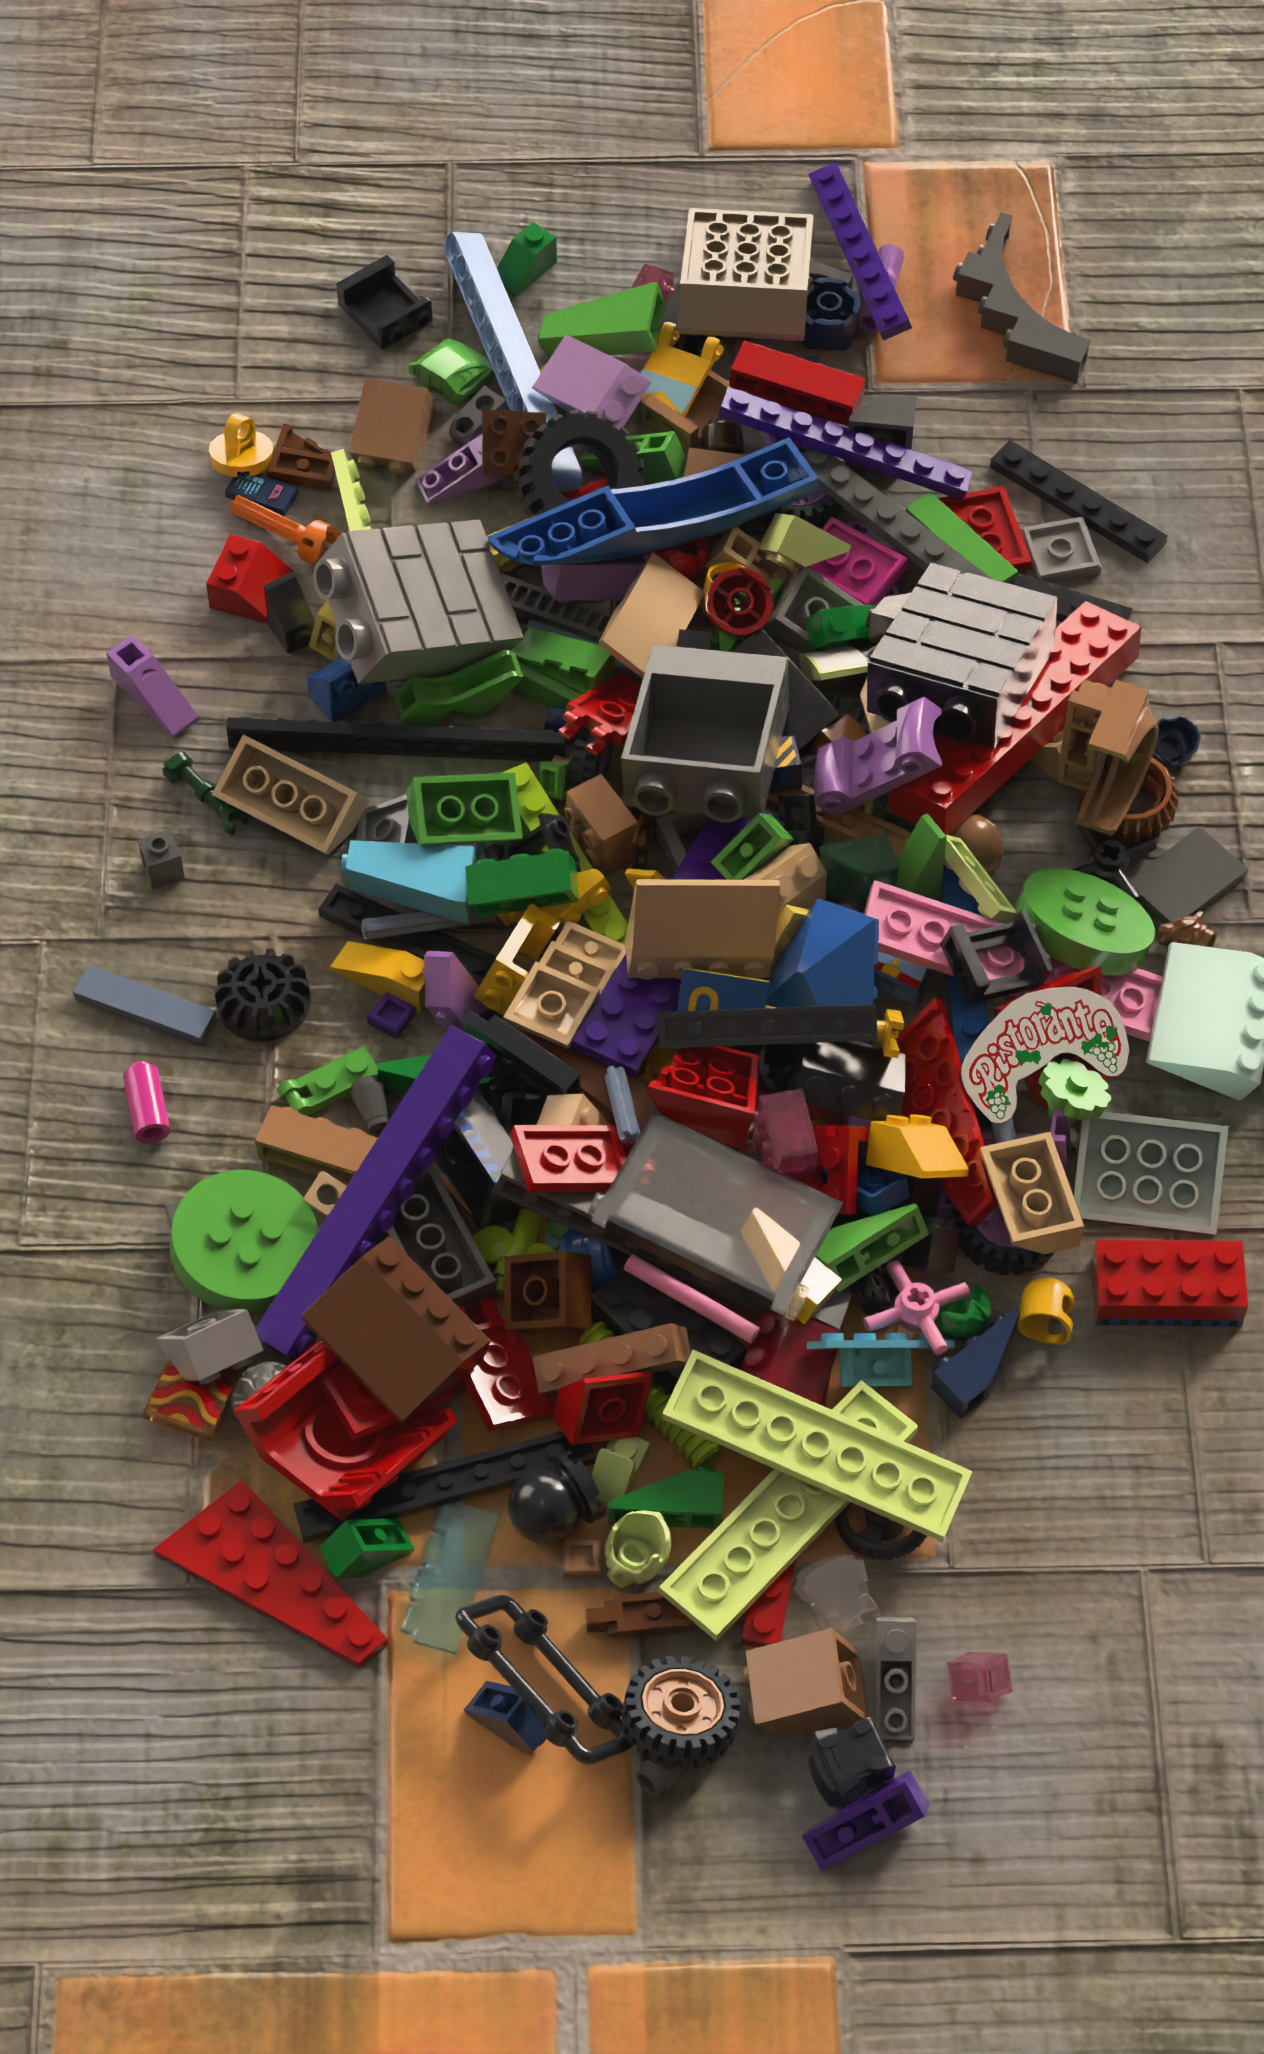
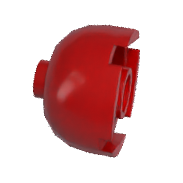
M748 568L731 569L721 573L710 584L705 597L706 612L710 622L719 631L731 636H746L759 630L769 620L773 610L769 583L758 572Z

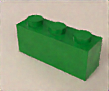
M549 849L544 854L535 856L516 854L511 856L510 859L502 861L482 859L477 861L475 865L465 866L468 907L476 917L527 910L530 903L541 908L579 902L576 862L569 851H564L563 849Z

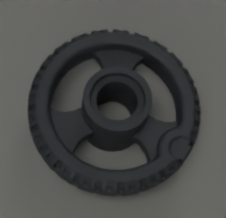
M852 1502L835 1518L838 1533L844 1543L854 1552H858L859 1555L867 1558L870 1557L871 1559L880 1560L882 1558L883 1560H892L894 1557L896 1559L903 1557L906 1553L909 1554L916 1550V1547H919L928 1537L913 1530L901 1540L882 1543L881 1540H890L897 1537L902 1532L904 1525L886 1517L878 1516L877 1513L865 1508L867 1528L860 1533H855L848 1520V1513Z

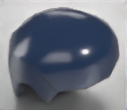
M1183 715L1172 719H1160L1157 722L1159 731L1152 758L1167 768L1186 765L1196 755L1199 748L1201 735L1197 725Z

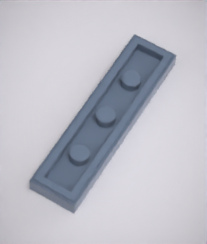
M88 965L73 991L74 999L202 1044L216 1018V1012L211 1008Z

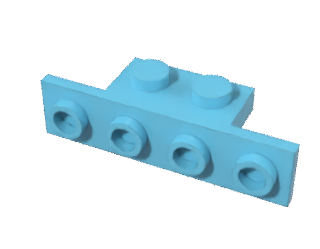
M844 1333L821 1334V1341L807 1342V1349H839L840 1387H855L861 1380L868 1386H912L911 1349H932L923 1333L917 1334V1340H908V1333L885 1334L886 1340H876V1333L853 1334L854 1340H844ZM944 1340L948 1348H954V1340Z

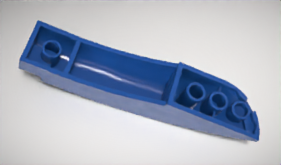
M788 437L730 463L679 479L610 490L607 485L490 535L487 538L491 546L501 555L513 561L529 565H567L622 559L677 547L745 524L819 491V478Z

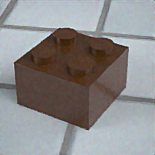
M558 1251L504 1256L505 1330L541 1333L591 1329V1255Z

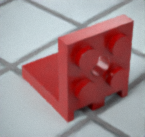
M793 1124L792 1178L843 1202L838 1214L856 1215L858 1141H869L870 1127ZM824 1168L828 1173V1180L825 1185L821 1181V1172ZM803 1208L809 1213H814L806 1208Z

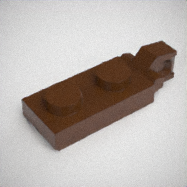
M659 1592L614 1596L613 1600L605 1601L603 1608L586 1609L585 1615L587 1633L607 1632L608 1637L617 1636V1638L694 1631L695 1626L691 1619Z

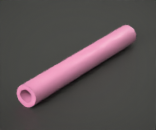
M632 1254L627 1260L624 1270L750 1344L757 1337L760 1331V1327L638 1256Z

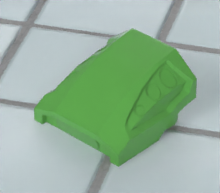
M449 338L429 350L416 362L408 365L409 374L412 376L416 375L422 387L428 389L437 388L438 391L443 392L444 399L451 404L465 402L469 395L477 393L495 377L490 361L486 357L463 343Z

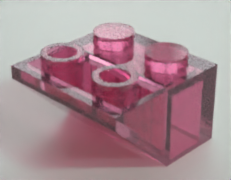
M803 1089L760 1095L758 1110H755L753 1116L755 1129L751 1130L754 1150H761L763 1160H759V1162L799 1181L816 1170L818 1160V1148Z

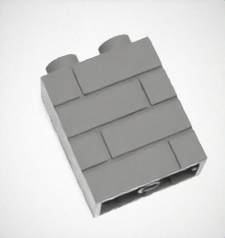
M480 520L450 522L449 524L447 522L416 525V527H413V525L382 528L381 530L377 528L348 531L347 533H342L315 564L313 575L315 589L322 599L329 601L337 624L335 631L337 650L343 659L350 660L358 684L407 679L412 675L424 677L456 673L502 650H512L524 638L493 553L489 551L490 545Z

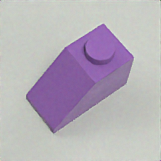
M426 952L424 956L425 1007L433 1015L435 1023L442 1029L448 1030L450 1025L460 1030H464L463 1016L467 1012H474L479 1015L484 1007L482 1002L473 997L479 986L453 952Z

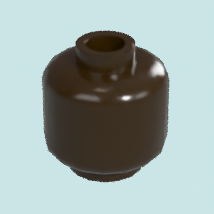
M715 417L710 419L708 424L703 427L701 431L702 449L735 454L744 453L743 431L740 424L722 417Z

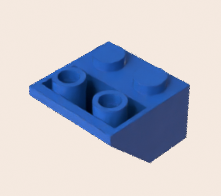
M342 657L307 677L309 697L331 722H335L341 717L349 716L356 708L369 700L377 699L387 690L386 681L358 684L350 660H345Z

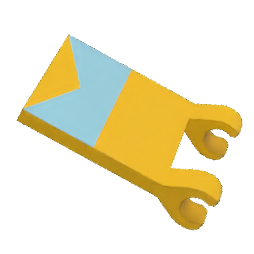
M665 322L659 334L656 352L651 353L641 372V375L652 383L639 402H642L650 394L685 417L712 365L721 357L724 348L720 345V340L714 337L706 339L701 357L673 348L678 342L680 334H677V326L675 324Z

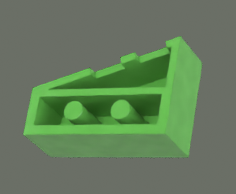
M529 627L523 635L524 638L511 650L515 652L518 661L582 695L615 676V657L600 645Z

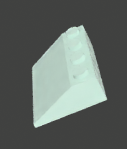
M1176 942L1170 943L1146 1063L1239 1101L1259 1086L1264 1067V958L1250 952Z
M1103 1112L1099 1118L1089 1116L1086 1121L1080 1120L1073 1196L1081 1218L1216 1234L1229 1126Z

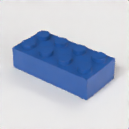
M858 1156L856 1208L874 1216L884 1213L910 1197L907 1177L893 1171L866 1165V1159ZM825 1168L821 1172L823 1185L828 1180V1173Z

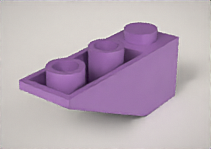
M480 434L415 480L427 504L431 505L496 484L507 476L482 475V434Z
M133 635L106 653L111 678L173 738L199 720L197 713L155 656Z

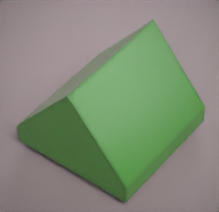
M541 761L539 783L548 797L559 800L566 798V792L570 790L569 777H567L570 768L568 767L569 762Z

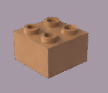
M600 774L567 791L566 807L564 808L567 824L572 836L593 869L599 870L604 877H607L632 864V840L638 821L629 809L624 806L622 800L603 775Z

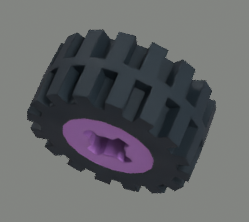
M583 727L582 731L578 734L568 766L570 767L567 777H569L568 783L576 787L600 774L605 778L608 764L611 761V752L613 751L612 742L608 744L604 752L599 756L586 750V746L595 738L590 735L591 730Z

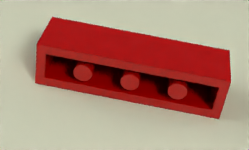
M743 341L731 367L729 387L848 427L849 416L858 411L863 400L866 379L820 363L795 357L792 354H785L759 344Z

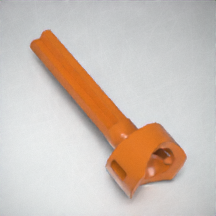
M236 495L235 500H231L229 507L232 508L230 511L232 514L298 544L299 558L314 566L329 549L324 546L326 541L333 544L341 535L335 527L321 520H315L305 527L239 495Z

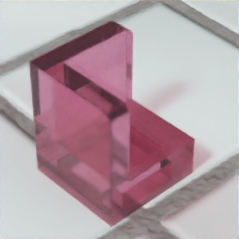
M968 1652L947 1662L951 1693L954 1700L992 1702L1013 1691L1007 1653Z

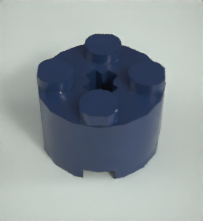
M832 277L818 278L814 280V285L808 287L805 338L802 341V344L808 349L846 350L856 338L859 329L861 300L857 290L854 292L845 286L846 281Z

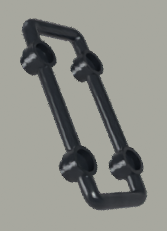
M506 1595L494 1596L461 1607L457 1611L455 1616L456 1623L469 1638L467 1641L469 1651L478 1659L489 1661L544 1723L542 1732L549 1742L559 1747H565L577 1761L586 1765L595 1764L625 1752L632 1747L627 1740L628 1733H624L622 1727V1702L611 1693H605L600 1696L546 1635L548 1620L543 1613L535 1609L525 1612L513 1598ZM501 1610L505 1611L515 1622L513 1630L516 1636L524 1643L535 1645L588 1704V1716L591 1721L600 1728L610 1729L617 1738L589 1749L586 1748L575 1736L578 1726L576 1717L566 1710H560L555 1713L500 1651L502 1646L500 1631L491 1625L479 1627L474 1619Z

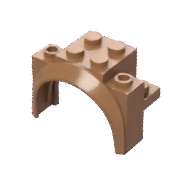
M1083 679L1079 691H1072L1068 700L1056 782L1087 792L1076 817L1075 824L1112 836L1116 833L1131 807L1147 773L1158 738L1159 728L1149 707L1150 700H1147L1149 690L1141 688L1136 684L1125 683L1116 679L1112 688L1101 683H1093Z

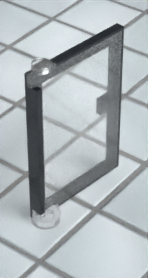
M654 1111L606 1195L597 1193L589 1207L588 1213L593 1215L591 1224L781 1317L795 1321L810 1291V1287L802 1284V1281L835 1221L843 1202Z

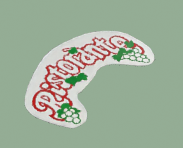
M1057 987L1027 993L1011 1002L1001 1011L976 1039L962 1064L961 1076L964 1087L976 1106L991 1122L1002 1123L1009 1120L1016 1110V1085L1018 1080L1037 1071L1049 1063L1056 1055L1067 1052L1075 1054L1089 1062L1104 1075L1118 1076L1126 1067L1129 1055V1044L1120 1014L1110 1000L1087 989Z

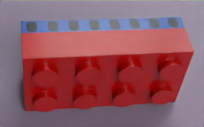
M1096 1239L1091 1258L1095 1325L1242 1327L1248 1309L1243 1241Z

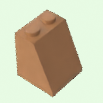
M365 378L349 450L358 465L375 468L376 464L388 466L390 471L403 474L407 473V470L417 471L436 410V405L428 388Z
M829 1628L745 1651L747 1665L744 1666L743 1672L745 1681L751 1689L752 1702L748 1704L749 1715L753 1724L768 1735L820 1731L835 1727L836 1729L853 1727V1724L869 1717L860 1651L834 1629Z

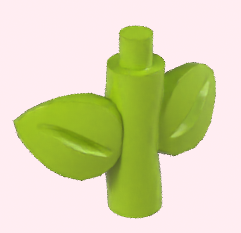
M520 1210L513 1233L505 1228L493 1225L481 1229L472 1237L486 1264L497 1265L492 1275L496 1279V1293L505 1296L504 1256L557 1252L551 1245L537 1242L544 1219L531 1210Z

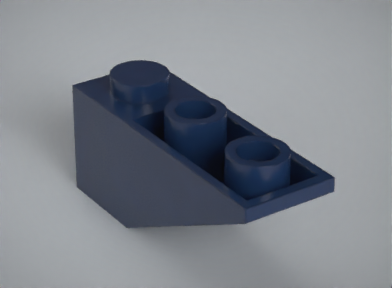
M1017 1308L1006 1316L1004 1314L998 1315L989 1324L986 1332L979 1337L977 1335L971 1336L963 1343L960 1352L952 1358L949 1356L944 1357L933 1368L931 1389L960 1419L989 1397L1017 1328L1020 1313Z

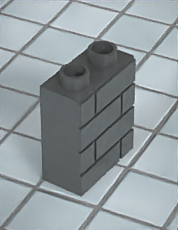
M653 644L621 757L624 806L637 807L644 813L656 816L665 815L670 811L706 814L711 819L723 823L734 822L739 818L754 819L758 813L764 814L768 790L770 789L775 761L777 760L782 732L784 731L789 710L788 657Z

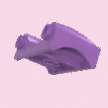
M922 697L897 709V721L854 742L843 736L819 748L814 771L815 804L833 817H836L941 767L942 760L937 752L933 738V725L935 720L942 715V709L927 698Z

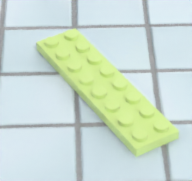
M692 1350L661 1418L940 1542H943L972 1474L971 1470L695 1350Z
M862 1380L832 1409L906 1443L918 1432V1425ZM774 1469L659 1586V1593L715 1641H718L850 1502Z

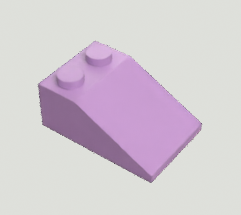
M566 334L531 388L566 412L579 410L580 414H584L588 410L598 413L597 418L600 419L607 415L615 420L613 426L619 430L625 425L652 382L627 364Z

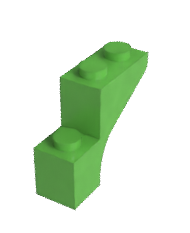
M502 650L448 676L424 678L412 675L393 696L402 722L418 724L420 726H437L452 710L483 718L523 679V675L515 652Z

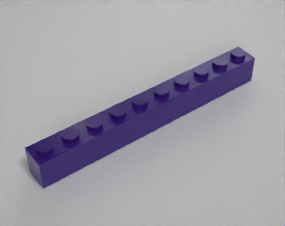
M450 1025L255 1330L263 1344L294 1361L316 1343V1334L300 1319L301 1315L364 1254L374 1248L384 1232H387L392 1227L395 1215L401 1205L412 1196L415 1190V1183L422 1172L431 1166L438 1147L444 1139L450 1136L461 1111L470 1105L477 1086L483 1078L489 1075L493 1068L494 1060L497 1056L484 1042Z

